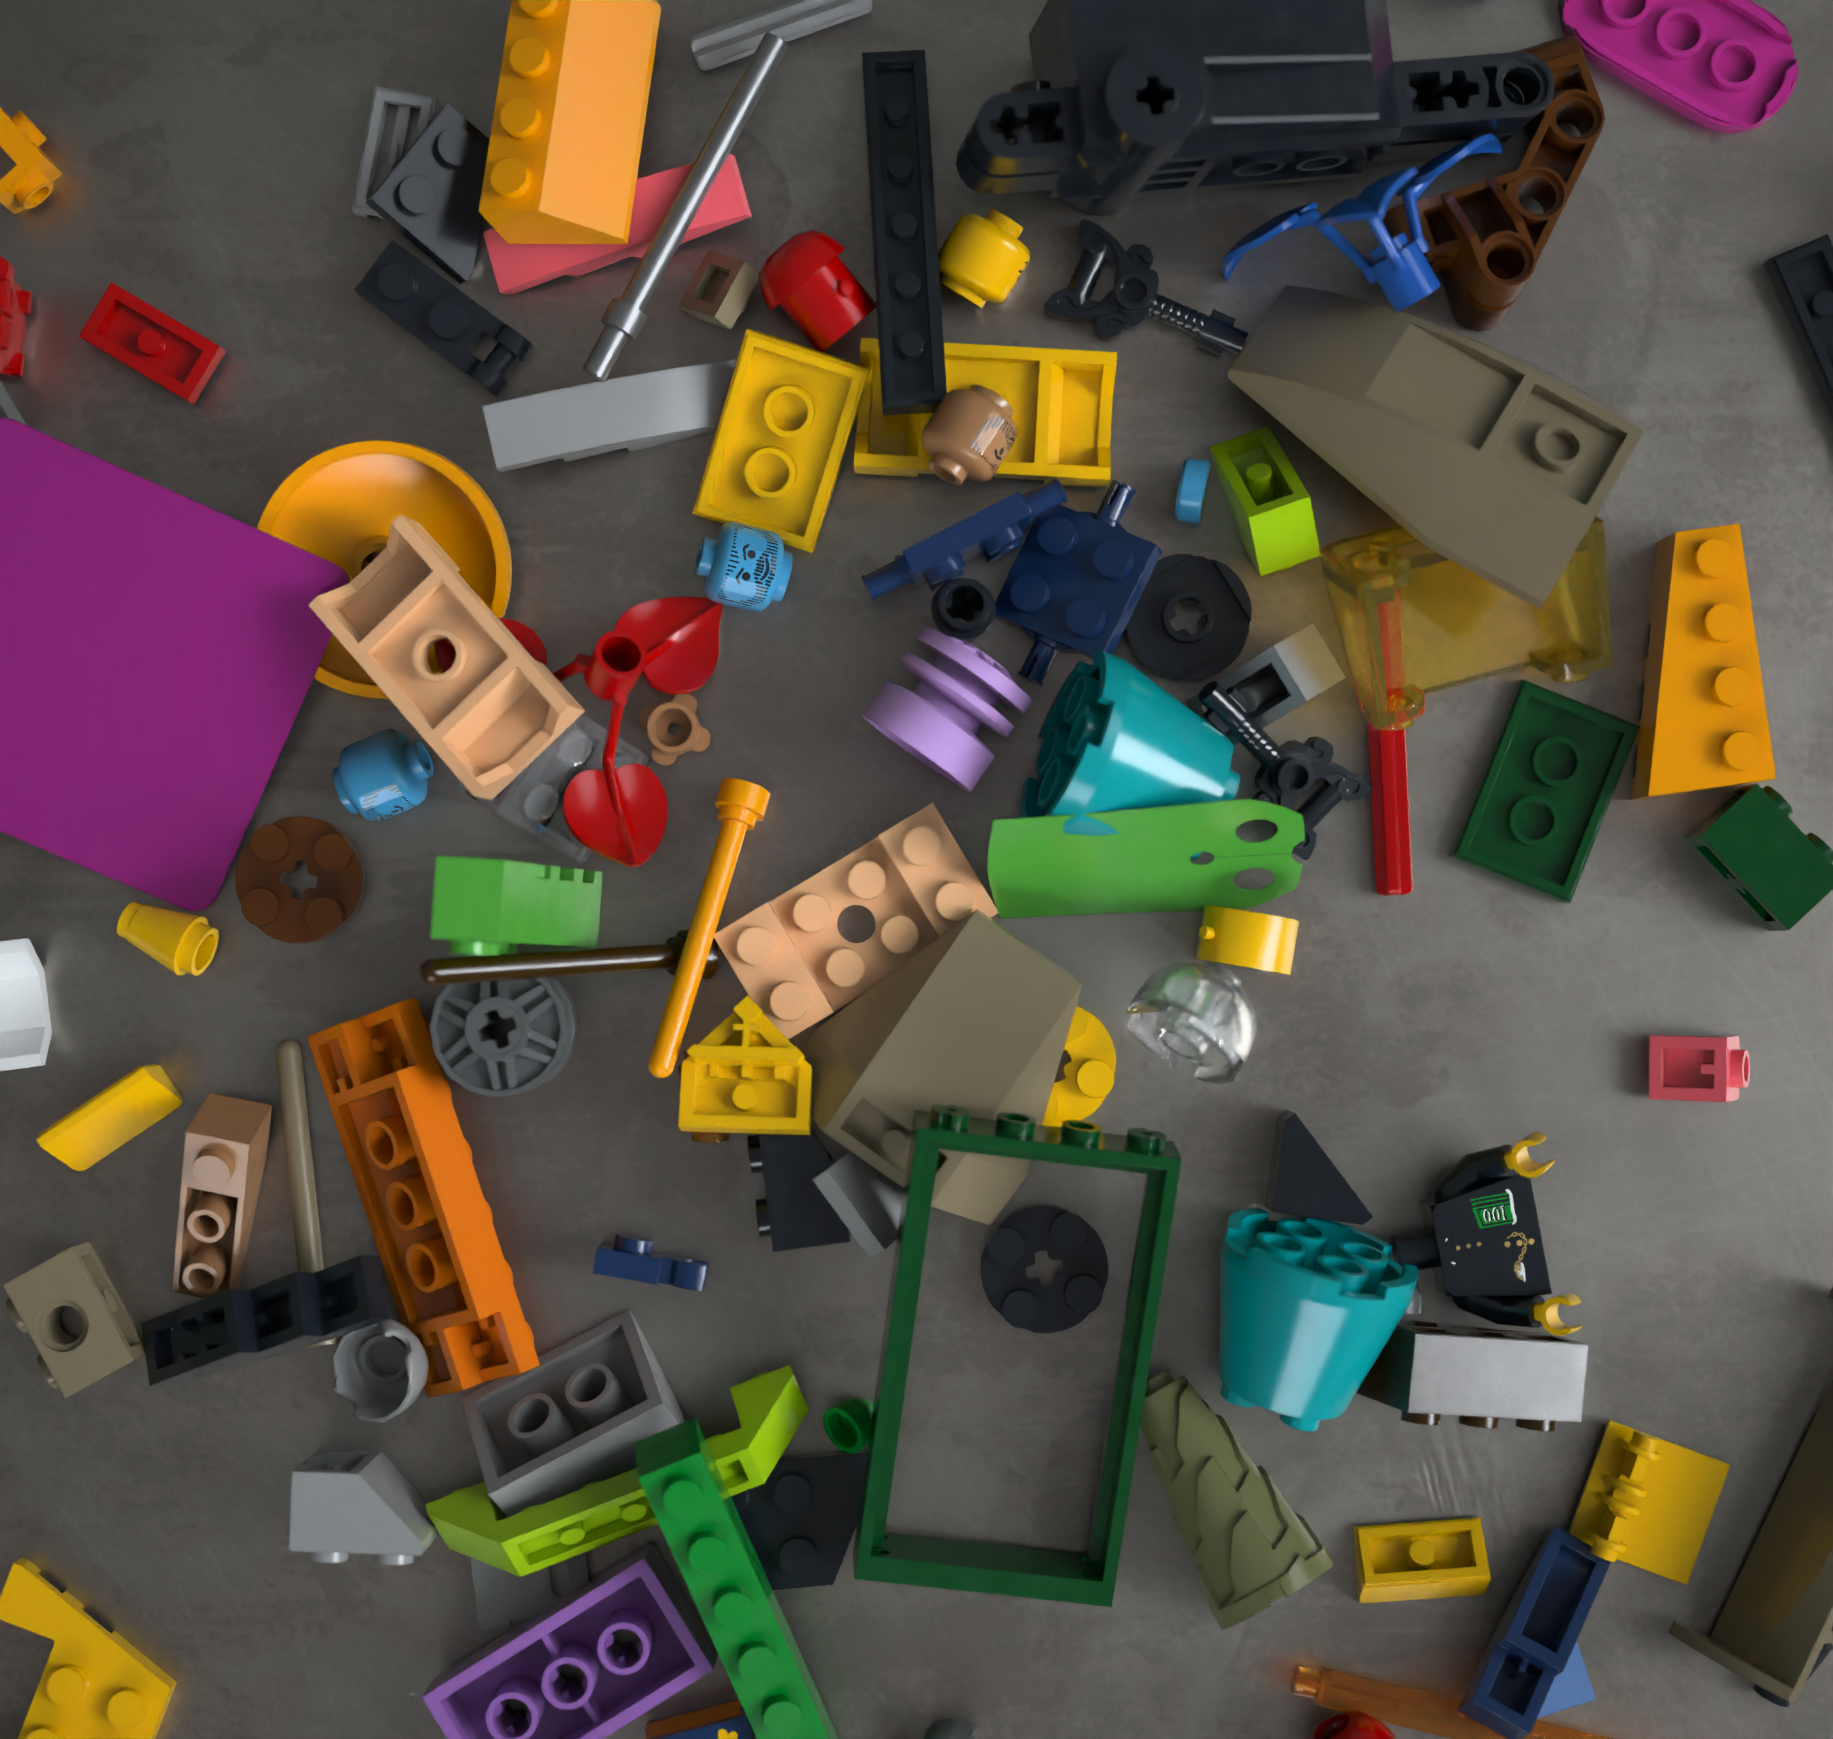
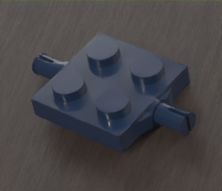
M1056 477L1024 494L1018 491L903 550L902 556L900 554L895 556L894 561L865 576H861V579L873 601L905 583L911 584L914 590L928 584L931 592H935L945 582L965 576L963 569L966 567V563L982 555L985 556L988 563H991L1022 546L1020 540L1024 538L1023 534L1027 532L1028 524L1033 522L1034 517L1062 502H1067L1066 494Z
M1111 480L1108 491L1097 513L1077 512L1058 504L1036 517L995 601V617L1024 630L1034 640L1028 656L1018 672V675L1042 686L1057 652L1062 654H1080L1092 660L1097 649L1113 655L1162 553L1157 544L1128 533L1120 525L1128 505L1136 493V490L1127 484Z

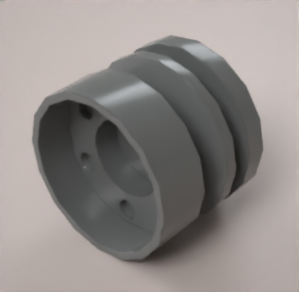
M558 977L447 984L435 1001L430 1023L433 1051L448 1077L469 1092L494 1098L522 1094L534 1090L559 1075L574 1054L580 1029L576 1002ZM496 1011L502 1019L513 1017L516 1022L517 1029L508 1033L509 1045L507 1046L502 1038L491 1039L487 1032V1028L496 1023L494 1015Z

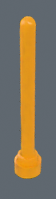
M735 778L722 779L716 797L715 806L719 809L717 819L722 822L648 1062L649 1071L658 1078L669 1076L674 1069L746 830H753L756 821L763 820L771 794L768 790L745 780Z

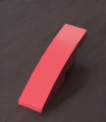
M729 154L680 244L752 217L735 155ZM694 163L637 179L628 244H508L494 228L484 231L483 235L499 293L514 295L563 275L579 277L630 256L642 259Z

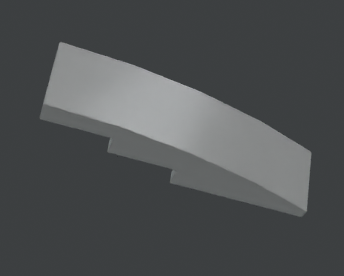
M737 359L605 380V382L598 381L484 405L482 410L496 469L501 473L560 458L568 462L623 448H628L629 452L715 432L719 424Z

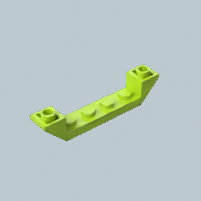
M790 1365L772 1372L760 1373L748 1381L730 1387L742 1428L706 1439L730 1496L766 1482L809 1411ZM637 1468L604 1481L589 1483L578 1491L544 1504L526 1507L518 1514L507 1517L488 1495L485 1481L471 1487L457 1489L448 1496L425 1504L427 1515L449 1549L519 1577L659 1524L638 1479Z

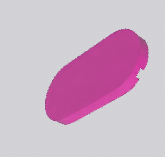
M1559 0V18L1565 36H1575L1588 61L1709 130L1721 133H1738L1754 129L1774 116L1787 102L1794 90L1798 77L1797 58L1794 60V51L1790 45L1793 40L1786 26L1775 15L1750 0Z

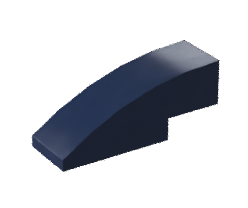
M1554 1526L1551 1528L1499 1622L1457 1710L1507 1739H1523L1530 1735L1555 1676L1562 1673L1566 1667L1611 1561L1590 1553L1591 1545L1559 1527Z

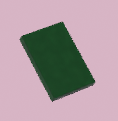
M1521 679L1517 681L1448 857L1565 904L1571 903L1640 726Z

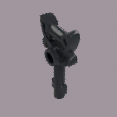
M1087 219L1081 220L1078 229V244L1082 255L1068 287L1052 294L1044 303L1043 309L1049 317L1059 321L1074 323L1096 322L1095 332L1100 339L1106 341L1119 338L1124 327L1127 330H1134L1142 324L1146 317H1151L1195 338L1197 337L1200 339L1197 345L1198 348L1219 357L1223 350L1239 356L1249 333L1234 327L1235 318L1215 309L1212 310L1210 316H1207L1202 312L1159 295L1157 293L1159 285L1158 274L1153 269H1150L1153 262L1150 248L1143 244H1136L1125 251L1117 239L1100 225ZM1105 263L1111 265L1115 270L1114 289L1107 293L1099 302L1090 300Z
M1212 681L1200 691L1198 699L1208 709L1203 716L1221 733L1225 734L1229 730L1252 756L1262 764L1254 779V785L1260 791L1251 799L1280 805L1295 811L1294 805L1298 797L1305 794L1315 780L1321 778L1324 781L1295 811L1303 816L1305 841L1299 842L1292 852L1303 860L1309 859L1316 844L1317 833L1313 829L1342 799L1346 801L1360 800L1372 792V787L1361 776L1335 762H1331L1334 755L1333 747L1328 741L1319 736L1309 737L1304 744L1297 740H1290L1278 746L1254 719L1246 713L1251 705L1236 689L1229 687L1225 690L1217 681Z

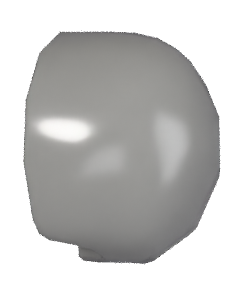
M394 1319L342 1335L332 1354L333 1375L335 1378L333 1390L349 1400L354 1407L353 1417L360 1421L385 1423L413 1405L428 1380L429 1362L425 1349L419 1339L405 1325Z

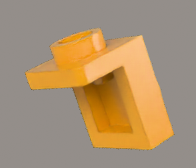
M0 107V147L17 164L0 179V203L12 213L18 214L23 209H32L41 204L51 194L54 188L53 182L63 173L39 148L47 138L21 110L11 117Z

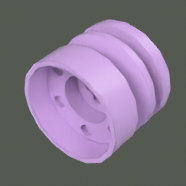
M924 625L916 636L915 641L936 660L931 665L914 654L905 652L900 661L905 669L919 681V684L912 692L900 685L885 681L863 712L862 718L919 761L971 793L995 758L989 748L976 737L980 728L984 727L999 735L1010 737L1015 727L994 708L999 703L1014 713L1024 716L1034 701L1026 692L1018 687L1011 678L1010 673L1002 665L983 651L963 639L960 640L946 636L934 628Z

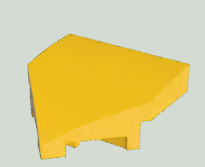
M747 995L733 1008V1013L699 1044L696 1045L694 1043L686 1050L689 1057L682 1062L678 1127L680 1131L810 1135L812 1066L805 1060L804 1054L763 1014L759 1006Z

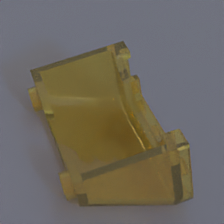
M1596 516L1541 610L1424 546L1400 524L1337 540L1327 544L1320 551L1323 579L1361 714L1366 721L1377 729L1393 731L1405 729L1413 725L1415 718L1425 713L1427 708L1425 694L1533 666L1540 672L1551 675L1553 681L1573 683L1586 679L1591 671L1613 666L1604 523L1602 519Z

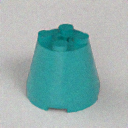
M1097 649L1092 665L1079 661L1073 668L1045 718L1038 735L1039 738L1044 740L1035 766L1038 777L1037 780L1028 777L1023 783L1020 800V818L1075 815L1064 822L1063 831L1065 834L1102 836L1118 834L1119 832L1108 824L1083 814L1233 800L1240 781V775L1230 770L1234 744L1227 736L1126 660ZM1202 852L1192 855L1190 859L1196 860Z
M1261 1208L1237 1211L1227 1219L1221 1242L1220 1378L1223 1384L1220 1395L1226 1401L1238 1406L1255 1407L1258 1405L1280 1413V1420L1294 1429L1316 1431L1320 1420L1339 1417L1346 1411L1411 1303L1419 1271L1417 1266L1404 1264L1402 1267L1390 1258L1393 1249L1392 1245L1371 1234L1336 1221L1303 1217L1302 1221L1295 1219L1270 1221L1267 1220L1269 1213Z

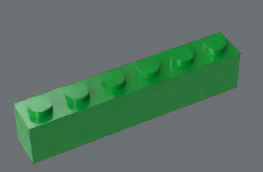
M694 1417L634 1442L638 1479L757 1739H839L696 1418Z

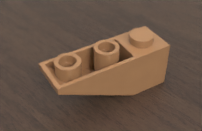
M209 1092L185 1131L172 1292L205 1299L228 1289H239L267 1160L272 1105Z

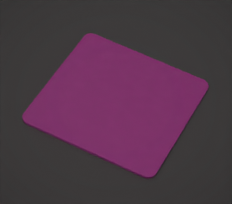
M0 418V832L180 908L198 911L210 906L220 891L333 635L308 605L317 596L349 584L350 579L344 569L331 561L17 420Z

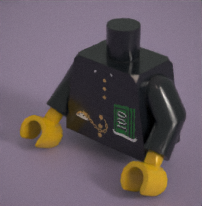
M1533 1132L1520 1140L1514 1147L1503 1145L1466 1154L1435 1182L1433 1197L1421 1201L1425 1230L1391 1237L1394 1261L1402 1267L1404 1264L1417 1266L1418 1270L1432 1268L1437 1290L1447 1296H1451L1458 1309L1495 1324L1539 1328L1543 1325L1546 1331L1556 1336L1568 1335L1578 1331L1582 1327L1581 1325H1566L1559 1319L1557 1313L1560 1304L1570 1306L1580 1304L1581 1300L1577 1295L1566 1293L1552 1297L1547 1301L1542 1296H1538L1552 1294L1531 1178L1542 1175L1553 1166L1555 1160H1548L1545 1163L1534 1162L1529 1157L1527 1148L1528 1146L1540 1144L1547 1139L1546 1136L1540 1132Z

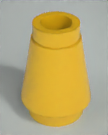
M135 901L125 907L117 924V934L119 937L128 940L129 943L178 976L186 973L198 976L203 973L211 963L219 942L218 930L208 926V920L203 916L142 905Z

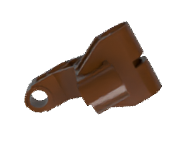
M1567 35L1515 51L1532 53L1543 59L1551 69L1555 81L1554 95L1549 105L1525 125L1531 140L1516 170L1417 200L1423 237L1430 247V250L1425 252L1424 256L1434 274L1440 272L1442 284L1452 311L1457 320L1468 329L1475 331L1490 330L1498 326L1505 318L1533 274L1536 263L1603 129L1605 121L1604 108L1587 67L1584 51L1579 41L1573 35ZM1557 122L1572 124L1577 128L1581 136L1572 137L1566 135L1560 130ZM1528 197L1536 200L1543 208L1544 213L1535 214L1527 211L1522 207L1519 198ZM1404 203L1385 211L1381 221L1390 237L1392 238L1404 232L1408 241L1411 242Z

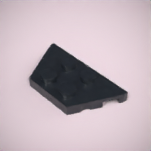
M867 1448L861 1449L854 1454L844 1451L781 1456L764 1484L731 1496L772 1590L834 1584L857 1525Z

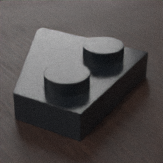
M447 103L440 109L365 203L457 282L462 284L473 273L483 222L479 206L490 139Z

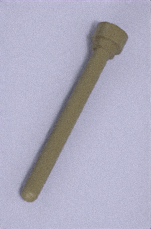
M285 1039L277 1045L275 1055L298 1272L315 1273L324 1269L302 1054L300 1045L296 1041ZM341 1336L307 1347L335 1344L339 1342Z

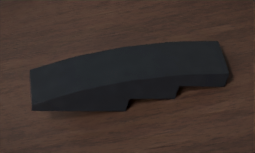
M359 1255L315 1273L294 1272L250 1290L228 1289L141 1323L149 1386H161L274 1357L389 1320L379 1256Z

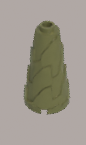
M1166 1370L1147 1381L1140 1426L1151 1451L1149 1460L1177 1516L1173 1517L1174 1522L1199 1572L1197 1576L1199 1586L1221 1629L1224 1630L1235 1626L1271 1607V1602L1283 1595L1287 1598L1329 1570L1334 1565V1562L1307 1521L1301 1515L1294 1513L1266 1470L1261 1465L1257 1467L1224 1417L1215 1415L1208 1403L1202 1399L1187 1378L1183 1375L1174 1380L1170 1371Z

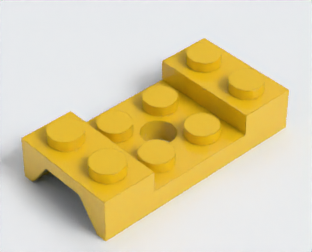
M861 338L860 365L869 367L871 370L857 415L854 473L918 477V473L935 474L928 466L931 457L927 454L921 443L923 429L933 413L883 415L878 339ZM944 342L947 393L960 388L968 390L971 385H980L1000 395L1013 408L1014 414L1012 419L1017 427V438L993 477L1044 480V483L1056 477L1060 484L1064 486L1108 487L1111 475L1110 440L1117 352Z

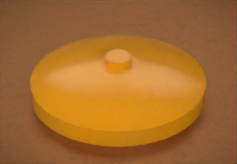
M370 440L341 445L327 450L305 462L282 482L266 505L258 523L257 529L339 565L347 573L351 582L387 547L391 524L400 515L419 522L461 569L458 572L459 575L497 618H504L512 585V560L507 533L502 520L485 491L468 473L446 457L427 448L393 440ZM333 634L314 678L329 687L351 695L389 699ZM433 644L428 653V664L437 675L441 674L437 664Z

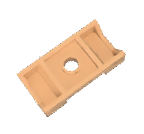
M400 515L391 524L387 547L349 584L317 596L308 606L474 797L493 800L585 710L544 663L535 661L473 591L459 575L458 572L461 569L419 522ZM448 638L456 650L455 662L447 672L436 675L428 664V653L435 642Z
M931 803L794 888L715 933L714 938L749 997L759 1006L763 1014L787 1039H790L855 1000L976 909L989 918L999 912L938 810ZM854 905L866 907L875 918V930L872 936L861 943L847 941L842 937L838 929V919L841 913L846 908Z

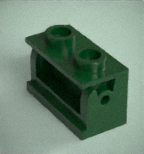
M1757 783L1740 786L1735 790L1739 795L1738 797L1733 795L1684 839L1770 931L1790 930L1833 890V850L1817 835L1813 833L1805 835L1789 818L1793 814L1791 806L1776 790L1769 786H1765L1762 789Z

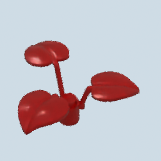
M679 596L639 603L622 614L613 631H609L599 638L590 656L579 653L573 662L552 673L560 683L579 672L583 673L585 684L592 694L602 700H609L611 703L602 756L603 771L589 769L575 775L563 795L562 811L568 829L580 843L588 849L625 867H639L653 855L662 840L668 815V804L664 787L649 767L635 763L624 765L618 769L615 768L614 759L623 708L627 703V695L632 691L641 672L645 681L653 689L667 694H687L696 691L710 679L716 668L719 656V627L722 604L714 602L709 598ZM498 618L535 661L544 663L546 666V649L537 634L525 624L515 620ZM448 638L434 643L435 656L441 674L447 672L453 666L456 658L455 647Z

